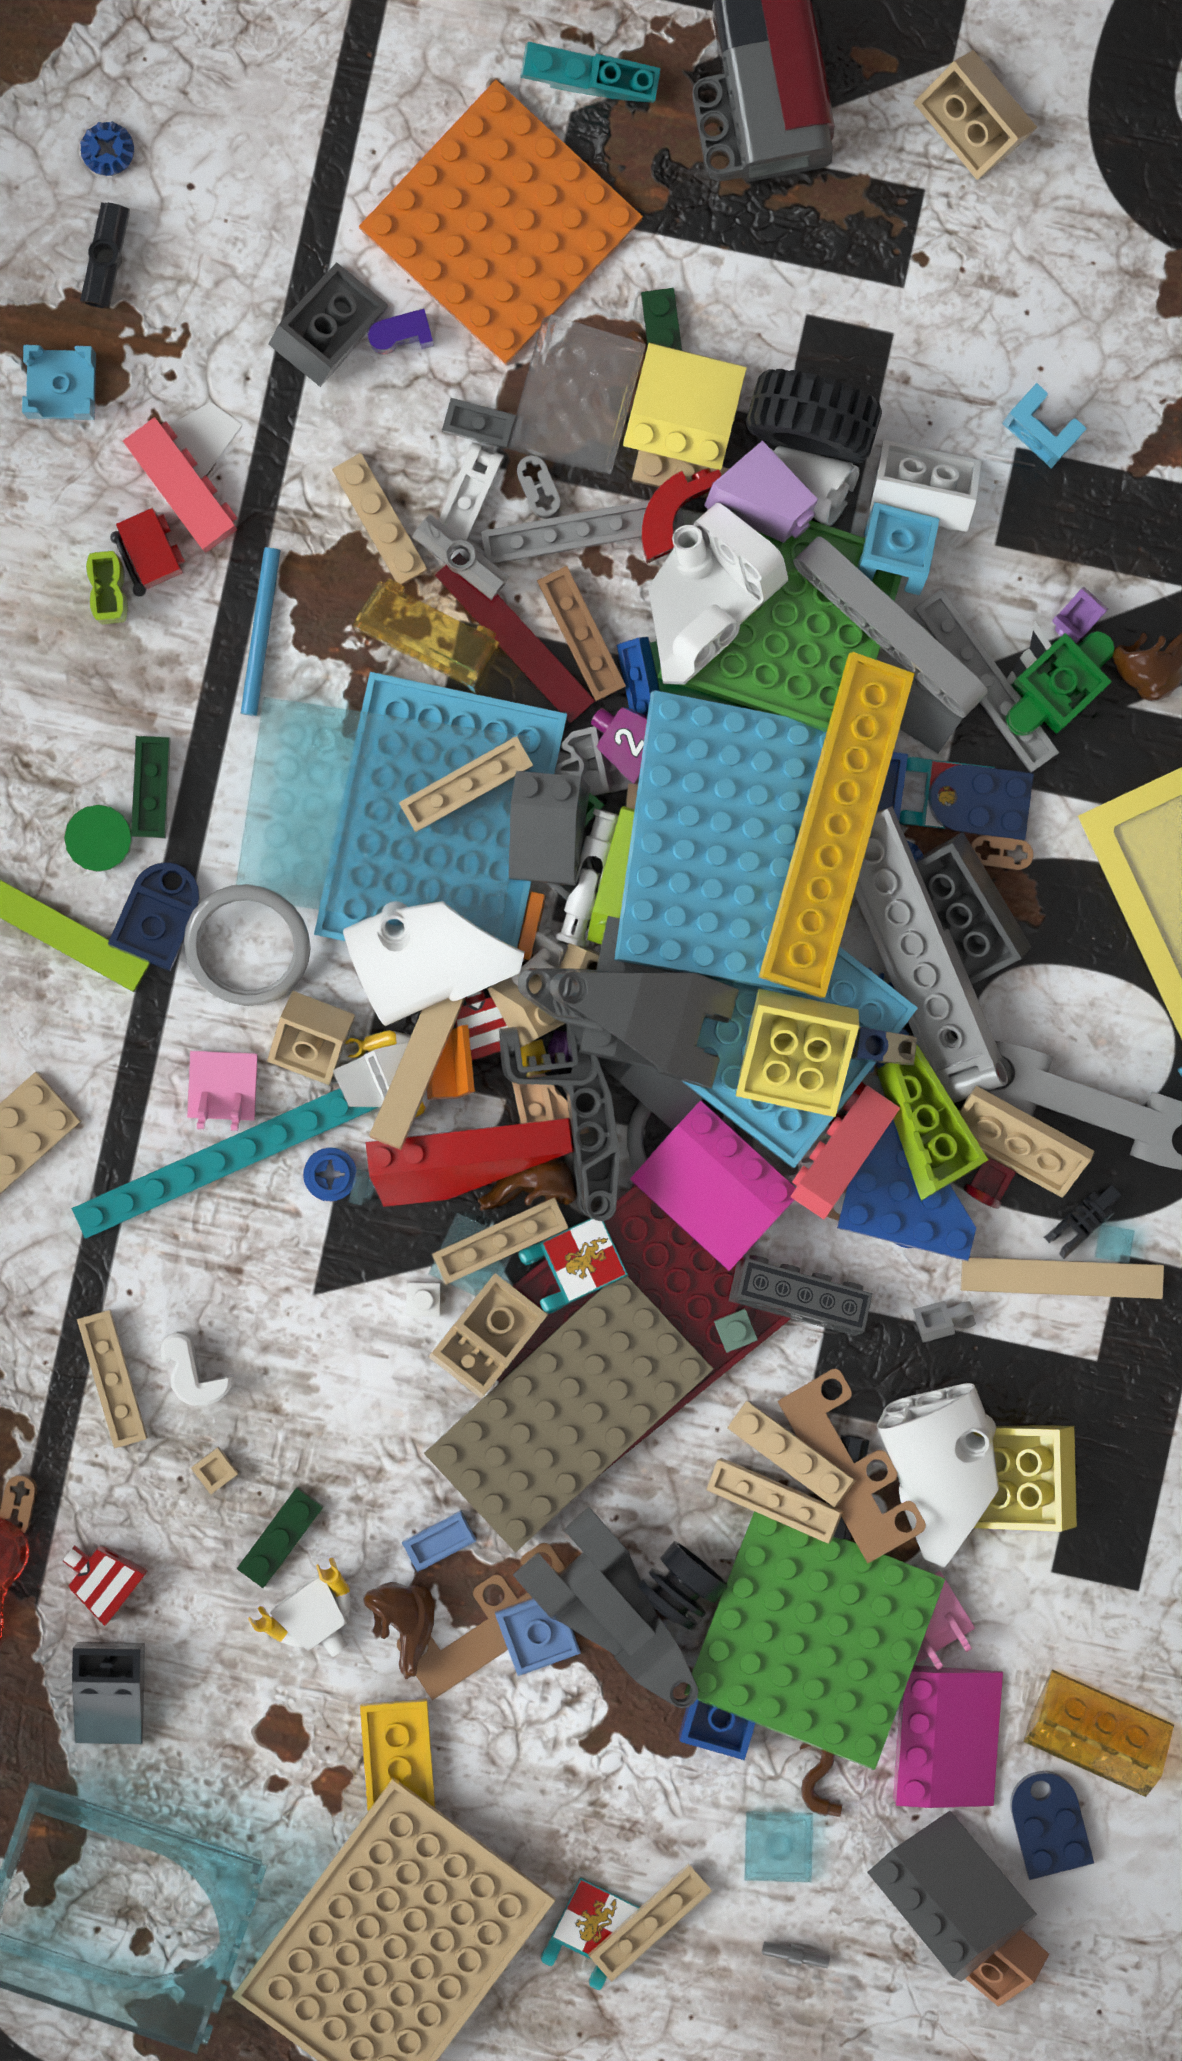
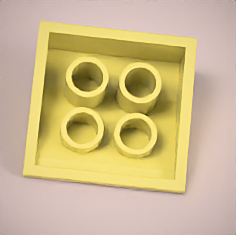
M649 343L623 446L721 470L747 367Z
M758 989L736 1096L836 1117L859 1029L858 1009Z
M996 1426L993 1447L999 1490L974 1528L1062 1532L1077 1527L1074 1426ZM973 1432L976 1436L983 1437L980 1433Z

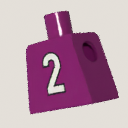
M624 707L614 716L604 708H601L591 721V725L604 733L597 743V748L630 782L638 784L647 716Z

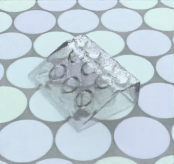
M552 314L543 318L507 449L530 456H538L544 460L610 475L646 344Z

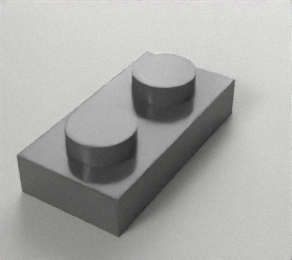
M451 398L442 432L507 449L516 415Z

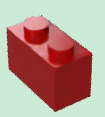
M150 508L116 524L140 580L146 589L183 573L180 564L185 563V560L178 545L171 546L166 534L172 531L163 513L157 515L156 511Z

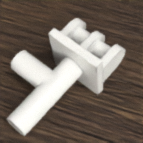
M549 928L542 933L537 932L532 952L533 957L521 967L519 974L512 976L513 982L518 985L520 974L529 968H560L568 945L564 941L556 939L553 936V931Z

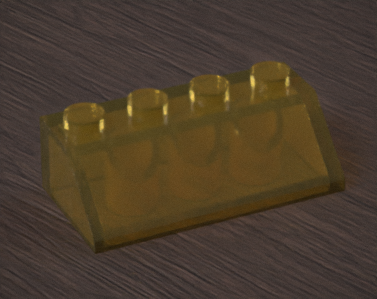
M1052 1669L1031 1713L1023 1742L1147 1797L1162 1777L1174 1724Z

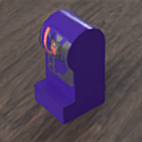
M424 308L380 320L374 323L368 332V339L372 349L382 355L393 352L397 346L419 341L421 350L434 346Z

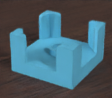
M24 345L23 362L27 366L26 396L22 397V413L28 419L95 420L96 352L91 346H75V351L44 350L40 345Z
M1036 383L1010 411L1002 424L1052 468L1087 428L1074 418L1055 437L1042 421L1032 416L1048 396V393Z
M874 502L864 531L866 539L857 568L871 581L877 569L909 577L904 591L920 595L929 576L940 519Z

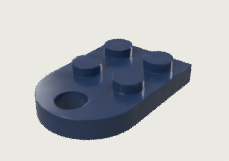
M956 765L947 768L931 784L928 795L930 811L941 826L954 832L1024 841L1026 839L1034 774L973 765ZM942 787L951 788L955 794L954 802L950 806H944L938 800V792Z
M157 863L142 871L134 882L109 939L108 946L171 972L184 942L187 922L193 910L199 904L198 885L191 873L173 863ZM169 873H176L182 878V884L176 890H168L162 884L164 877Z
M1037 1771L1023 1777L1012 1792L1010 1809L1029 1880L1094 1864L1078 1798L1070 1783L1061 1775L1050 1771ZM1037 1781H1045L1049 1784V1792L1043 1798H1036L1031 1794V1787Z

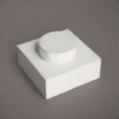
M407 1282L406 1316L440 1317L441 1283Z

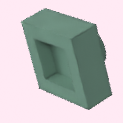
M745 1308L714 1320L726 1353L757 1341Z

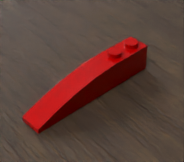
M570 1118L407 1136L401 1150L377 1140L365 1142L369 1176L383 1207L448 1200L574 1152Z

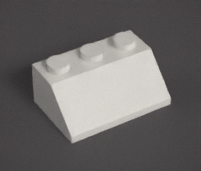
M883 439L869 511L872 510L874 502L939 518L938 526L949 530L968 532L977 500L982 460Z

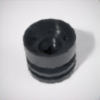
M673 1541L660 1557L663 1564L668 1568V1573L665 1575L651 1568L649 1574L658 1585L656 1586L643 1578L638 1587L646 1595L650 1604L670 1621L676 1622L692 1631L697 1626V1622L688 1611L690 1610L703 1618L706 1612L697 1601L700 1596L707 1601L715 1603L727 1589L728 1585L721 1576L698 1556L680 1543Z

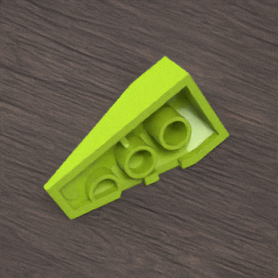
M623 806L620 810L592 910L587 936L588 941L600 945L602 944L607 917L620 918L635 812V809Z

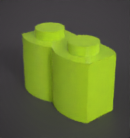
M114 551L89 553L86 571L88 579L93 586L90 593V608L94 618L101 625L125 622L128 615V602L122 590L125 571L120 557Z

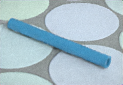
M265 547L263 552L240 712L243 715L257 716L281 552V550Z

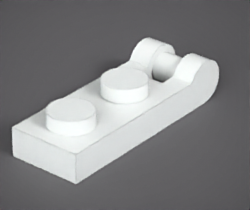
M474 442L469 449L439 518L442 524L465 541H468L504 459V455L497 452L491 454L482 450L483 446ZM476 462L487 466L485 474L473 470Z

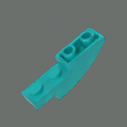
M527 42L520 78L550 84V88L603 98L654 103L661 68L597 53L594 56Z

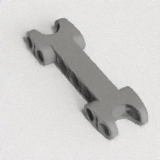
M995 1041L1002 1058L1006 1059L1010 1064L1012 1075L1008 1084L1003 1088L987 1092L1032 1117L1036 1106L1039 1105L1135 1139L1130 1152L1131 1156L1159 1166L1182 1170V1155L1177 1153L1172 1144L1173 1133L1182 1124L1181 1101L1151 1092L1147 1107L1048 1073L1054 1058L1053 1056L1025 1046Z

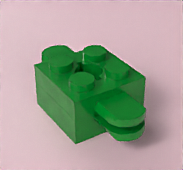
M1094 632L1077 645L1064 633L1011 684L1013 689L1022 698L1007 713L1006 723L1009 730L1016 735L1026 736L1036 730L1043 722L1055 733L1064 728L1112 682L1100 670L1114 653V644L1111 638L1105 633Z

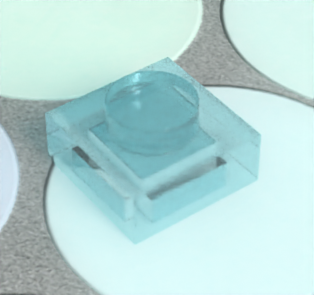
M360 1168L356 1170L349 1198L350 1203L364 1205L365 1199H372L375 1187L368 1170Z
M1102 1224L1099 1228L1094 1257L1129 1263L1135 1230Z

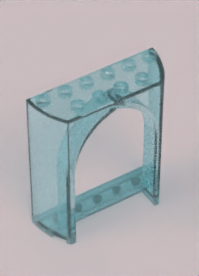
M31 1781L0 1869V1919L31 1827L38 1812L154 1851L176 1862L196 1879L207 1894L218 1921L220 1941L206 1956L186 1968L163 1975L136 1976L109 1970L0 1933V1988L197 2054L200 2044L206 2046L208 2044L214 2027L208 2024L212 2012H219L228 1986L222 1984V1980L229 1981L238 1956V1953L232 1951L233 1948L240 1949L249 1921L243 1920L244 1915L251 1917L260 1891L254 1888L255 1883L262 1884L268 1865L263 1864V1859Z

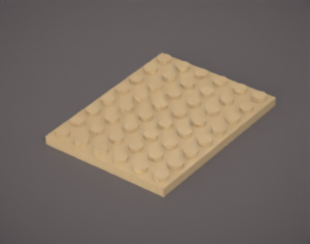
M393 1777L237 1987L232 1998L317 2061H437L556 1901V1897Z

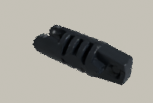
M1113 1185L1100 1196L1095 1191L1092 1192L1075 1210L1044 1236L1045 1240L1048 1243L1057 1240L1070 1227L1076 1236L1070 1242H1067L1059 1252V1255L1065 1259L1114 1214L1110 1207L1121 1198V1193Z

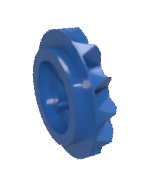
M113 121L98 122L95 126L86 130V134L80 141L81 157L86 166L96 174L103 176L119 174L129 166L133 159L134 143L132 137L124 127ZM100 139L106 143L114 140L112 147L117 157L115 158L109 153L99 156L102 149L97 140Z
M330 1147L318 1150L309 1157L304 1167L303 1178L307 1189L313 1196L323 1201H337L347 1196L354 1188L357 1170L353 1159L345 1151ZM329 1160H332L335 1171L345 1173V1176L334 1179L332 1189H329L327 1178L316 1176V1173L327 1170Z

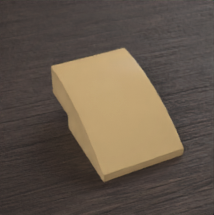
M494 1273L428 1357L479 1398H482L544 1321L547 1314Z

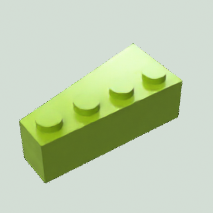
M916 1045L914 1065L886 1063L877 1070L885 1097L900 1107L893 1120L921 1201L988 1161L985 1153L918 1045Z

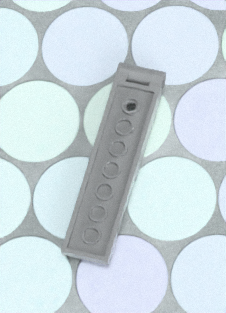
M893 807L878 811L875 815L854 893L894 989L918 1007L908 1020L914 1037H917V1044L953 1103L967 1099L975 1086L985 1091L1004 1086L1008 1082L1006 1069L1000 1061L1002 1056L949 929L943 930ZM951 1031L957 1034L958 1039L952 1036Z

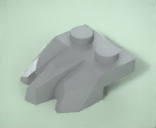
M595 727L571 732L561 743L562 749L570 752L572 758L558 763L555 774L582 777L590 786V793L594 796L626 791L628 784L633 783L598 750L597 743L604 733Z

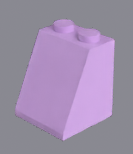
M761 441L713 483L704 506L709 510L715 503H721L754 530L784 543L790 536L796 539L810 526L808 522L815 516L813 510L818 499L778 456Z

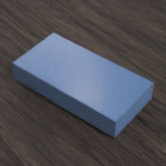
M462 1510L405 1539L402 1541V1544L416 1571L419 1572L476 1542L477 1539Z

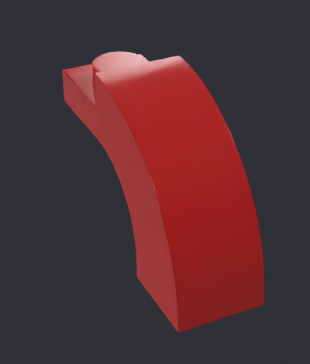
M710 468L703 469L691 476L693 481L687 482L683 471H680L667 479L656 490L646 507L642 523V549L647 564L672 552L674 548L672 540L674 533L673 522L676 514L689 501L710 492L713 483L722 476L719 469L713 472L710 471Z

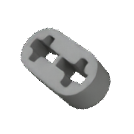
M526 456L519 462L517 467L520 484L533 513L540 518H551L556 515L560 508L559 494L545 462L538 456ZM532 463L534 467L540 466L542 469L538 472L540 484L534 485L530 476H523V473L527 471V464ZM540 489H543L547 498L553 497L555 500L551 503V510L545 511L543 507L537 508L536 506L540 502L537 492Z

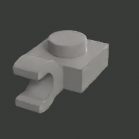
M945 1301L913 1309L922 1342L955 1334L954 1326L970 1328L976 1325L973 1316L974 1310L970 1301L959 1303L950 1308L947 1307Z

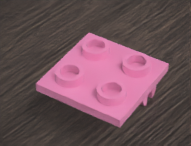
M190 1051L187 1118H198L197 1129H205L207 1119L232 1120L231 1131H238L241 1120L255 1121L258 1054Z
M940 1570L935 1573V1575L944 1578ZM946 1579L916 1661L919 1663L930 1657L937 1670L943 1667L935 1652L956 1639H959L965 1651L968 1652L972 1648L964 1635L975 1629Z

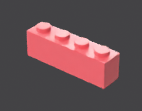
M154 417L125 438L123 442L202 550L207 553L238 530L233 524V521L238 518L226 502L221 506L213 496L218 491L209 478L205 475L200 479L193 468L198 463L187 448L181 452L173 441L178 436L167 421L160 424Z
M869 1086L865 1087L860 1096L855 1092L852 1094L843 1107L848 1112L845 1118L842 1120L838 1116L826 1132V1134L831 1136L827 1144H824L822 1141L818 1143L809 1157L814 1161L811 1167L808 1169L803 1165L792 1181L797 1187L792 1193L791 1198L823 1220H825L900 1110V1107Z

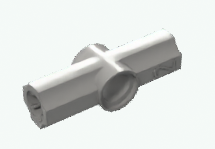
M431 514L422 521L412 535L413 539L444 562L452 572L459 574L491 600L499 593L509 579L506 573L476 551L471 543L461 539ZM458 549L468 551L470 554L469 562L464 565L455 564L451 559L454 551Z

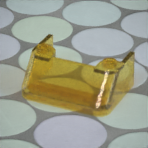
M388 578L386 583L379 581L352 625L356 634L362 638L366 634L468 686L470 693L477 694L500 650L499 642L494 640L496 633L481 625L474 629L405 594L406 587Z

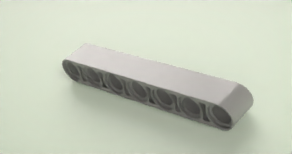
M817 536L793 560L796 569L802 576L909 672L915 673L914 677L954 714L964 718L988 694L986 686L976 675L827 540Z

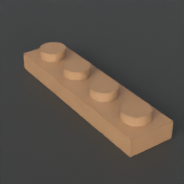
M565 566L538 579L537 583L595 702L624 689L626 685L568 567Z

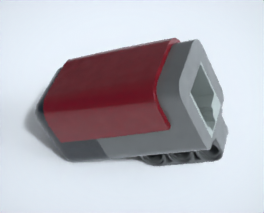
M713 0V24L723 74L699 79L693 87L692 94L707 175L715 181L743 178L750 182L816 170L830 165L833 156L832 139L834 137L835 124L812 1ZM704 90H711L717 95L716 99L711 103L702 102L698 96ZM717 123L722 126L723 131L720 135L710 136L705 132V127L708 124ZM724 156L729 160V165L724 169H716L711 165V161L714 157Z

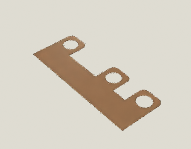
M832 1369L778 1400V1403L798 1438L856 1480L837 1508L843 1510L841 1517L866 1562L870 1563L922 1533L926 1528V1523L912 1501H905L886 1513H881L871 1494L895 1481L897 1471L887 1453L883 1450H877L853 1463L826 1414L849 1400L852 1395L851 1389L842 1373L837 1369ZM827 1379H836L842 1385V1394L836 1400H827L821 1393V1386ZM873 1460H882L887 1465L888 1473L882 1481L876 1482L867 1476V1465ZM904 1510L912 1512L916 1517L915 1528L907 1533L899 1531L895 1526L896 1515Z
M548 1543L539 1544L521 1558L523 1566L536 1553L544 1552L551 1557V1568H554L558 1574L565 1569V1566ZM493 1575L476 1586L473 1591L474 1598L488 1617L486 1621L442 1650H440L433 1638L430 1637L427 1652L418 1661L416 1677L432 1700L508 1650L495 1612L531 1599L532 1597L528 1592L517 1599L504 1578L500 1575ZM491 1584L499 1585L505 1594L504 1600L496 1606L488 1605L483 1599L484 1589ZM400 1638L397 1640V1648L399 1651L401 1649Z

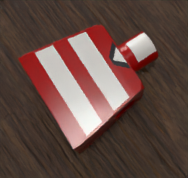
M483 990L465 998L467 1005L461 1007L456 1019V1028L461 1025H468L472 1060L501 1051L499 1028H508L492 997L486 999Z
M74 1545L62 1561L78 1573L68 1587L104 1626L107 1625L148 1572L144 1567L101 1545L91 1557Z

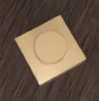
M219 1446L191 1467L210 1494L238 1475V1471Z

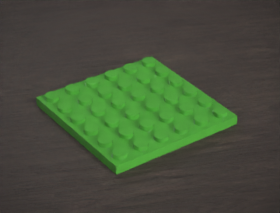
M810 520L808 522L810 526L802 535L796 539L790 536L784 543L758 532L782 554L788 582L740 624L737 636L727 647L686 684L679 685L761 712L786 716L827 732L848 654L855 652L877 660L880 646L802 576L793 563V560L819 536L827 540L857 567L863 553L866 538ZM877 569L872 582L895 601L902 576ZM660 669L658 678L662 679V672Z
M754 1511L726 1583L728 1587L721 1596L692 1672L698 1687L697 1700L875 1770L945 1578L886 1555H882L867 1563L858 1545L854 1542L833 1537L832 1542L828 1544ZM689 1684L687 1685L686 1690L684 1692V1695L688 1696L690 1693Z

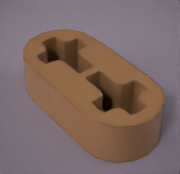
M982 835L971 842L974 851L976 847L982 846L983 841L988 842L989 848L999 850L998 855H988L986 860H982L981 854L975 852L983 866L1022 870L1032 863L1034 857L1032 847L1026 841ZM1016 846H1021V852L1026 853L1027 857L1020 860L1019 865L1014 864V858L1003 856L1004 850L1014 851Z
M18 1474L12 1477L5 1486L0 1509V1532L10 1539L21 1537L29 1529L37 1485L35 1480L29 1475ZM20 1481L25 1482V1488L30 1489V1493L23 1495L21 1504L16 1503L18 1494L12 1490V1486H17ZM19 1509L18 1521L23 1522V1526H19L15 1531H11V1525L6 1523V1519H10L14 1514V1510Z

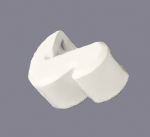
M177 1331L163 1341L161 1345L162 1360L165 1363H168L170 1360L176 1362L171 1375V1387L178 1399L189 1405H209L227 1395L234 1384V1375L201 1381L192 1336Z

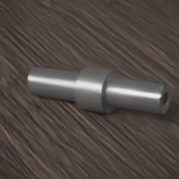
M764 1941L762 1947V1955L787 1960V1964L801 1966L803 1963L828 1969L830 1955L804 1950V1946L792 1943L789 1947Z

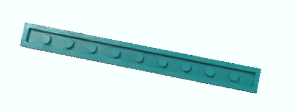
M341 1088L71 1209L86 1239L379 1107H349Z

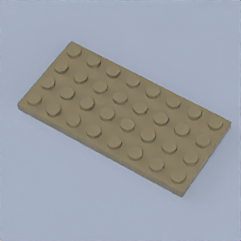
M627 1276L601 1288L430 1446L424 1454L516 1553L703 1380L713 1368Z

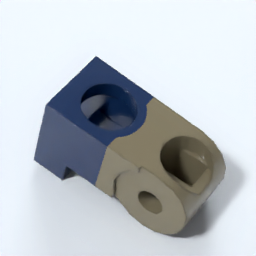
M859 1027L851 1059L914 1065L917 1037Z

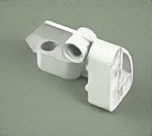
M718 502L696 520L694 525L681 526L673 533L674 548L648 587L663 684H686L735 639L739 632L740 624L788 582L784 558L780 551L765 537Z
M444 901L407 907L402 902H390L384 906L380 914L364 919L343 930L344 938L360 982L378 1018L385 1026L447 998L451 1001H457L520 973L524 958V951L487 933L464 918ZM390 919H398L403 924L395 926L388 921Z
M972 1383L960 1384L895 1400L885 1407L877 1424L887 1453L897 1471V1477L900 1482L899 1494L901 1503L905 1501L915 1503L926 1523L925 1530L915 1536L925 1560L943 1567L948 1564L999 1490L993 1447L996 1425L993 1419L985 1414L975 1385ZM973 1432L980 1433L983 1437L976 1436ZM905 1510L913 1530L916 1526V1517L912 1512Z

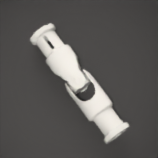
M594 809L593 811L595 821L591 834L585 838L579 858L576 883L578 881L579 884L567 898L564 909L567 914L561 932L556 935V939L585 947L586 944L584 936L589 920H591L596 900V887L598 886L597 889H599L619 817L617 814L599 809ZM588 856L600 858L603 863L602 874L594 869L582 868L584 860ZM578 919L575 933H572L575 920Z

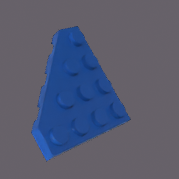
M892 1120L848 1184L837 1229L968 1262L976 1226L950 1184L921 1201L894 1120Z

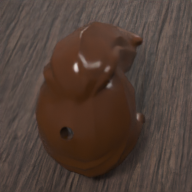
M1144 632L1133 645H1119L1114 649L1112 657L1115 660L1119 674L1128 685L1137 688L1138 693L1143 699L1159 701L1169 697L1182 683V633L1170 642L1165 651H1159L1166 643L1165 636H1160L1158 643L1152 648L1140 650L1139 647L1147 639Z
M556 1158L498 1180L488 1194L478 1199V1203L481 1204V1211L494 1209L505 1205L515 1199L522 1191L530 1193L525 1198L526 1205H530L532 1200L541 1195L546 1197L545 1201L555 1197L556 1202L568 1205L574 1202L577 1193L570 1169L564 1162Z
M397 1582L384 1583L375 1589L367 1591L363 1598L365 1606L374 1615L372 1632L374 1634L380 1632L381 1620L383 1629L382 1639H386L389 1636V1625L400 1632L399 1669L405 1679L415 1677L418 1661L431 1637L434 1626L435 1604L431 1592L424 1586L416 1584L406 1587Z

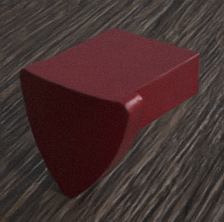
M987 1157L988 1161L979 1166L970 1184L966 1183L963 1190L977 1201L999 1209L1002 1204L1000 1200L1016 1172Z

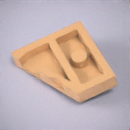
M543 1073L539 1075L529 1076L528 1078L542 1077L547 1075ZM512 1082L521 1123L569 1118L568 1102L555 1085L517 1084ZM588 1127L582 1129L580 1134L589 1133Z

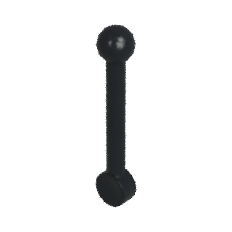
M114 531L110 535V540L117 545L133 582L132 590L134 595L142 597L146 594V588L139 582L119 531Z

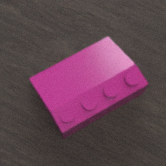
M701 1100L630 1178L640 1190L728 1271L735 1266L795 1201L791 1198V1195L796 1188Z
M913 1666L899 1704L893 1799L896 1806L922 1808L994 1806L1003 1680L1002 1671L941 1667L937 1670L934 1666Z

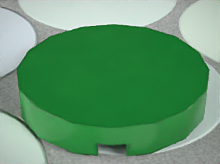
M103 805L87 806L75 813L67 824L64 836L66 850L72 860L82 868L96 872L111 870L123 863L130 853L133 840L130 826L125 817L112 807Z

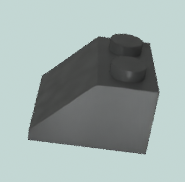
M914 677L900 730L938 754L961 722L962 717L954 714Z

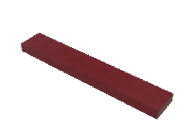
M460 552L452 559L457 565H464L468 562ZM447 565L435 574V577L550 703L559 712L567 714L566 720L570 724L595 702L589 693L498 594L492 600L489 599L459 574L452 572Z

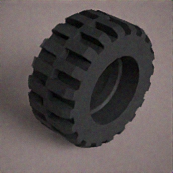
M768 369L757 379L746 424L750 433L757 435V438L767 441L776 447L783 446L856 464L864 462L871 454L882 409L876 398L846 383H840L831 378H824L816 374L803 373L797 370Z

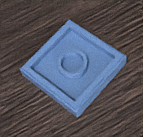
M533 1598L495 1612L517 1676L581 1654L573 1629L551 1619Z

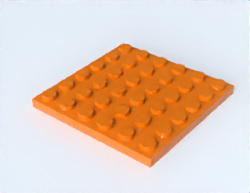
M495 79L359 225V229L506 366L642 221L643 216Z

